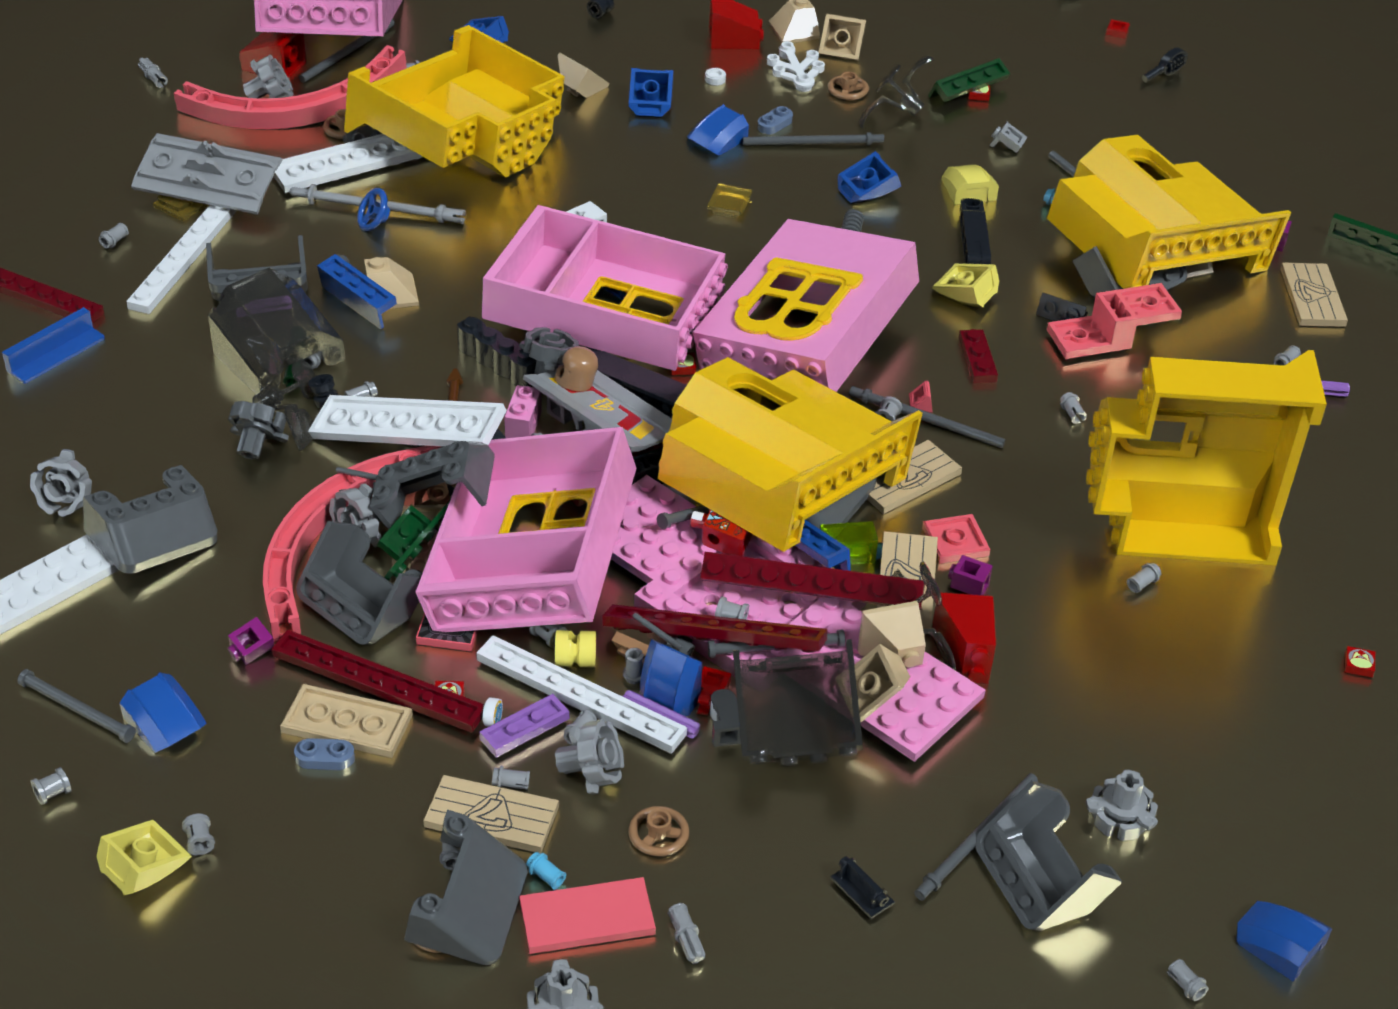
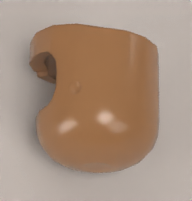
M575 346L569 348L562 357L564 365L558 367L556 371L555 381L564 389L578 392L587 391L593 385L598 369V358L593 351L586 347Z

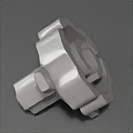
M268 55L257 62L255 60L250 61L251 67L258 77L243 84V90L248 98H261L269 94L270 98L293 96L291 82L276 58L273 59L272 55Z
M63 449L59 457H53L38 464V470L30 476V488L35 494L40 508L48 514H53L57 511L59 516L64 517L83 507V497L91 494L92 480L89 478L86 468L75 460L74 451ZM48 466L53 467L46 473V483L43 484L44 469ZM54 502L73 503L71 506L60 509L61 506Z
M364 483L360 485L359 490L357 488H349L337 492L335 498L330 500L329 512L332 521L356 524L367 532L370 543L374 548L379 547L376 544L382 538L378 532L379 522L382 521L370 508L372 488Z
M603 719L586 722L581 729L577 726L571 727L569 738L574 745L559 747L555 752L558 771L564 774L582 771L586 778V788L589 794H598L599 786L617 783L622 778L621 770L603 772V768L606 771L624 767L623 749L619 743L617 731L611 722H605Z
M1124 770L1116 778L1106 779L1103 787L1096 786L1092 797L1087 798L1085 802L1088 812H1091L1094 816L1096 828L1105 836H1112L1115 826L1119 827L1117 838L1121 841L1137 839L1141 833L1151 830L1158 823V820L1155 818L1158 805L1152 802L1154 795L1143 785V778L1136 771Z
M554 960L552 972L537 978L534 982L535 990L527 993L528 1009H604V1006L598 1000L597 987L589 986V977L587 975L570 969L567 960Z

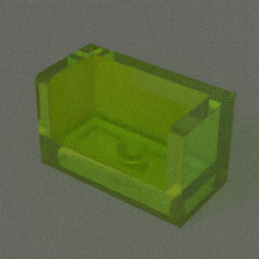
M873 521L820 525V530L850 549V564L875 563L878 537Z

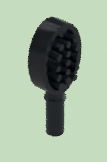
M1179 47L1171 49L1161 58L1158 66L1142 75V80L1148 82L1162 73L1166 75L1176 73L1186 64L1188 53Z

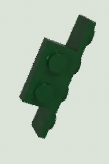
M450 500L432 521L410 505L376 545L397 561L385 575V579L389 581L392 576L397 579L399 573H403L408 567L404 564L408 558L413 561L422 551L423 547L420 544L423 540L429 543L439 531L436 525L439 522L442 523Z

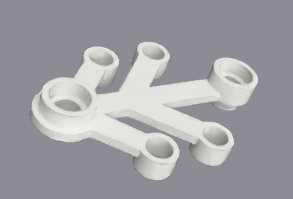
M789 41L782 42L779 47V55L769 54L767 56V64L773 66V76L793 81L795 88L801 92H807L812 89L815 81L814 78L819 73L824 72L825 66L823 61L818 60L819 52L816 50H808L806 58L799 63L795 56V46ZM780 57L788 59L789 63L780 61ZM812 64V70H810L807 74L804 73V71Z

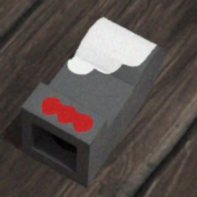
M716 690L711 695L710 716L714 720L712 726L713 746L743 744L744 725L737 698L730 690Z

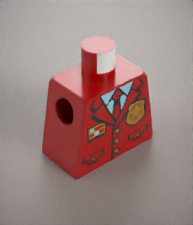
M712 510L708 514L694 511L692 514L690 526L703 530L702 543L704 546L728 555H744L752 533Z

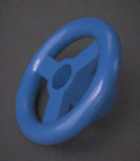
M374 188L370 190L359 206L357 220L359 227L363 231L374 230L380 223L386 222L389 217L390 208L387 206L388 199L383 189ZM376 195L380 196L381 203L376 202ZM370 219L374 220L372 223L367 225Z

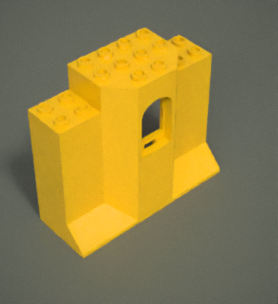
M467 25L454 31L452 50L372 83L370 82V70L366 67L349 72L344 132L349 133L369 125L442 168L470 157L506 178L535 164L553 134L554 117L559 115L561 111L565 76Z
M1139 135L1103 139L1081 158L1074 177L1059 180L1047 219L1084 253L1097 246L1115 282L1125 289L1149 285L1153 272L1157 270L1244 256L1249 258L1245 267L1249 273L1267 271L1291 212L1286 210L1261 214L1198 161L1173 165Z
M1307 350L1285 366L1150 357L1148 368H1143L1142 384L1144 386L1143 389L1138 390L1137 399L1114 397L1102 399L1099 411H1094L1093 427L1095 429L1089 433L1088 445L1092 448L1090 469H1087L1086 484L1091 486L1088 491V502L1093 504L1094 514L1109 515V525L1114 527L1111 533V543L1116 544L1117 555L1276 566L1282 549L1278 528L1310 425L1321 424L1327 405L1314 350ZM1154 421L1184 422L1185 427L1181 443L1149 441Z
M727 357L695 372L676 400L672 409L671 427L663 438V450L659 461L657 479L785 552L800 543L805 519L885 472L883 483L890 487L906 479L923 412L918 410L897 420L890 421L794 369L770 380Z

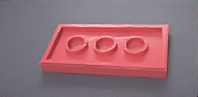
M644 877L519 896L529 954L650 936L656 933Z

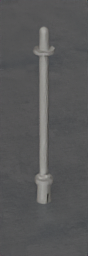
M311 184L309 189L297 187L290 189L292 196L308 198V203L312 205L316 200L360 206L364 198L318 191L315 184ZM391 201L387 203L390 211L435 217L439 223L448 221L464 224L465 218L456 217V215L466 216L464 209L447 208L446 205L442 204L437 208Z

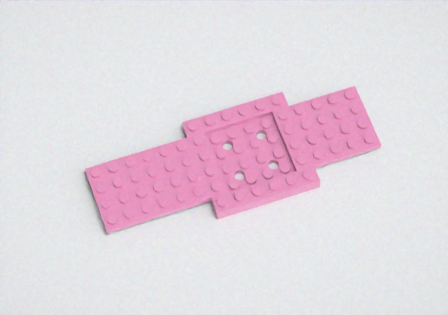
M648 475L634 483L630 489L611 560L647 583V585L634 594V607L715 616L717 605H707L706 603L715 602L718 604L723 596L732 603L739 605L749 604L747 620L827 629V634L836 633L837 630L843 629L845 633V646L838 647L837 644L823 645L819 652L806 653L801 649L788 648L719 654L715 658H709L708 641H714L715 643L723 642H720L718 639L706 638L697 640L692 636L688 637L693 640L692 644L695 645V651L726 672L731 673L733 677L757 693L761 694L784 674L856 722L837 679L864 657L858 653L857 649L862 618L861 609L866 606V603L702 581L700 576L704 553H725L704 546L702 543L703 530L691 527V520L672 524L667 529H661L657 524V516L660 513L666 512L671 514L697 506ZM753 534L743 557L825 567L796 546L783 552ZM784 601H793L794 603L785 604ZM924 652L923 665L906 668L910 678L898 693L861 723L856 722L914 762L978 704L985 695V689L927 652Z

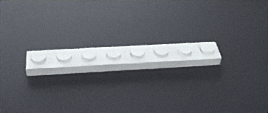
M209 205L126 301L127 308L150 314L206 248V243H210L237 210Z
M493 635L476 653L477 661L548 695L554 694L560 701L581 711L589 710L594 713L596 718L603 719L605 722L610 721L614 727L672 754L687 735V727Z

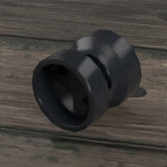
M590 0L587 3V11L595 19L601 18L605 13L610 12L614 8V0Z
M330 374L317 375L309 381V387L311 392L315 394L313 399L318 408L323 407L329 395H338L337 390L333 388L335 383L333 376Z

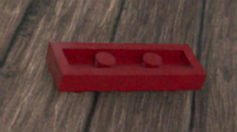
M960 330L959 340L973 384L997 383L998 373L984 330Z

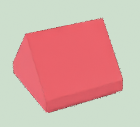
M926 380L909 393L910 406L932 413L930 384Z

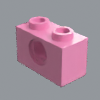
M516 386L504 417L506 438L531 436L534 433L542 412V398L539 390L529 386Z

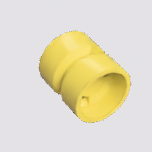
M556 630L555 665L571 667L574 663H577L581 668H595L596 631L580 630L578 635H575L572 630Z

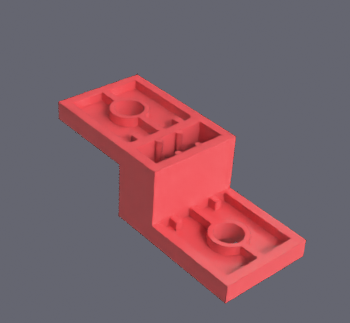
M1162 283L1096 293L1092 316L1048 322L1047 331L1065 359L1131 349L1136 326L1180 319L1182 310Z

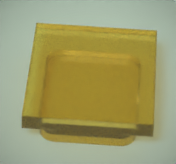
M718 184L707 205V209L713 210L712 212L716 215L737 218L739 215L742 216L752 195V190Z
M159 195L157 197L158 200L153 203L154 208L182 222L208 206V204Z

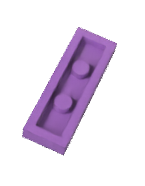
M551 694L479 732L480 740L497 758L569 720V710L554 694Z

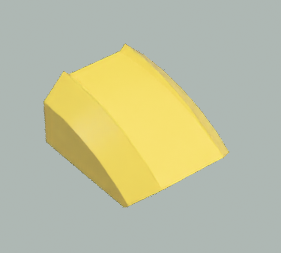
M979 165L948 167L941 176V180L954 205L960 204L961 199L975 198L982 201L997 200L999 188L997 182Z
M955 263L932 287V290L961 304L984 307L985 303L998 292L999 277L996 265Z
M154 820L101 836L96 855L101 873H104L122 890L123 895L132 894L153 885L181 867L192 857L186 849Z

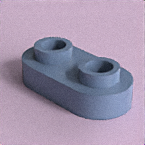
M785 106L775 108L758 119V131L763 134H774L792 123L793 112Z
M309 738L300 741L294 748L295 761L298 766L304 769L343 770L350 767L355 760L353 745L349 741L341 739Z

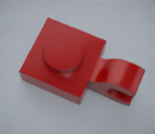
M704 666L702 670L701 693L698 698V703H700L697 709L698 714L709 715L711 695L716 690L728 689L731 682V673Z

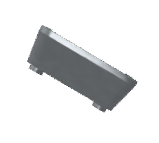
M447 809L440 841L461 849L443 899L429 893L419 897L413 903L404 940L478 964L491 965L501 957L519 896L527 876L528 867L522 858L468 816Z

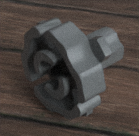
M540 327L527 332L525 340L520 342L519 348L523 349L526 353H530L529 356L537 360L534 374L538 375L550 370L554 371L559 365L564 364L562 357L569 348L579 346V342L569 333L562 330L554 329L553 332H550V328Z
M247 401L234 402L228 421L234 425L231 427L230 432L241 436L236 451L237 454L252 460L259 459L265 439H274L286 443L289 435L283 433L287 421L284 413L277 411L274 422H272L275 408Z

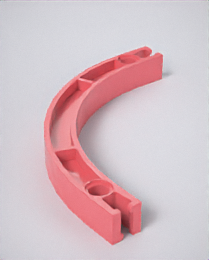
M387 45L365 66L370 70V82L372 83L406 69L405 51L399 50L398 54L393 58L394 48ZM348 78L315 92L269 99L226 95L186 81L183 84L185 94L181 90H176L174 98L178 111L215 124L245 129H284L323 122L328 117L335 115L336 111L346 109Z
M423 446L392 452L365 460L348 469L378 475L379 470L385 465L429 452L432 449L441 448V446ZM337 473L316 486L299 500L276 529L268 546L263 566V588L267 616L274 642H277L283 635V633H280L279 624L289 622L292 625V631L301 634L299 615L294 599V582L300 562L310 544L324 529L327 521H332L329 512L330 500L335 498V494L341 489L360 488V485L364 483L373 488V482H376V480Z

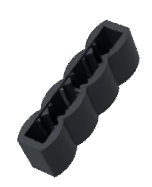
M472 316L465 318L457 324L458 348L462 353L475 357L483 366L493 368L496 374L510 379L515 386L533 387L523 380V376L534 374L537 360L529 356L530 353H526L523 349L519 348V343L504 337L501 332L494 328L486 327L483 321Z

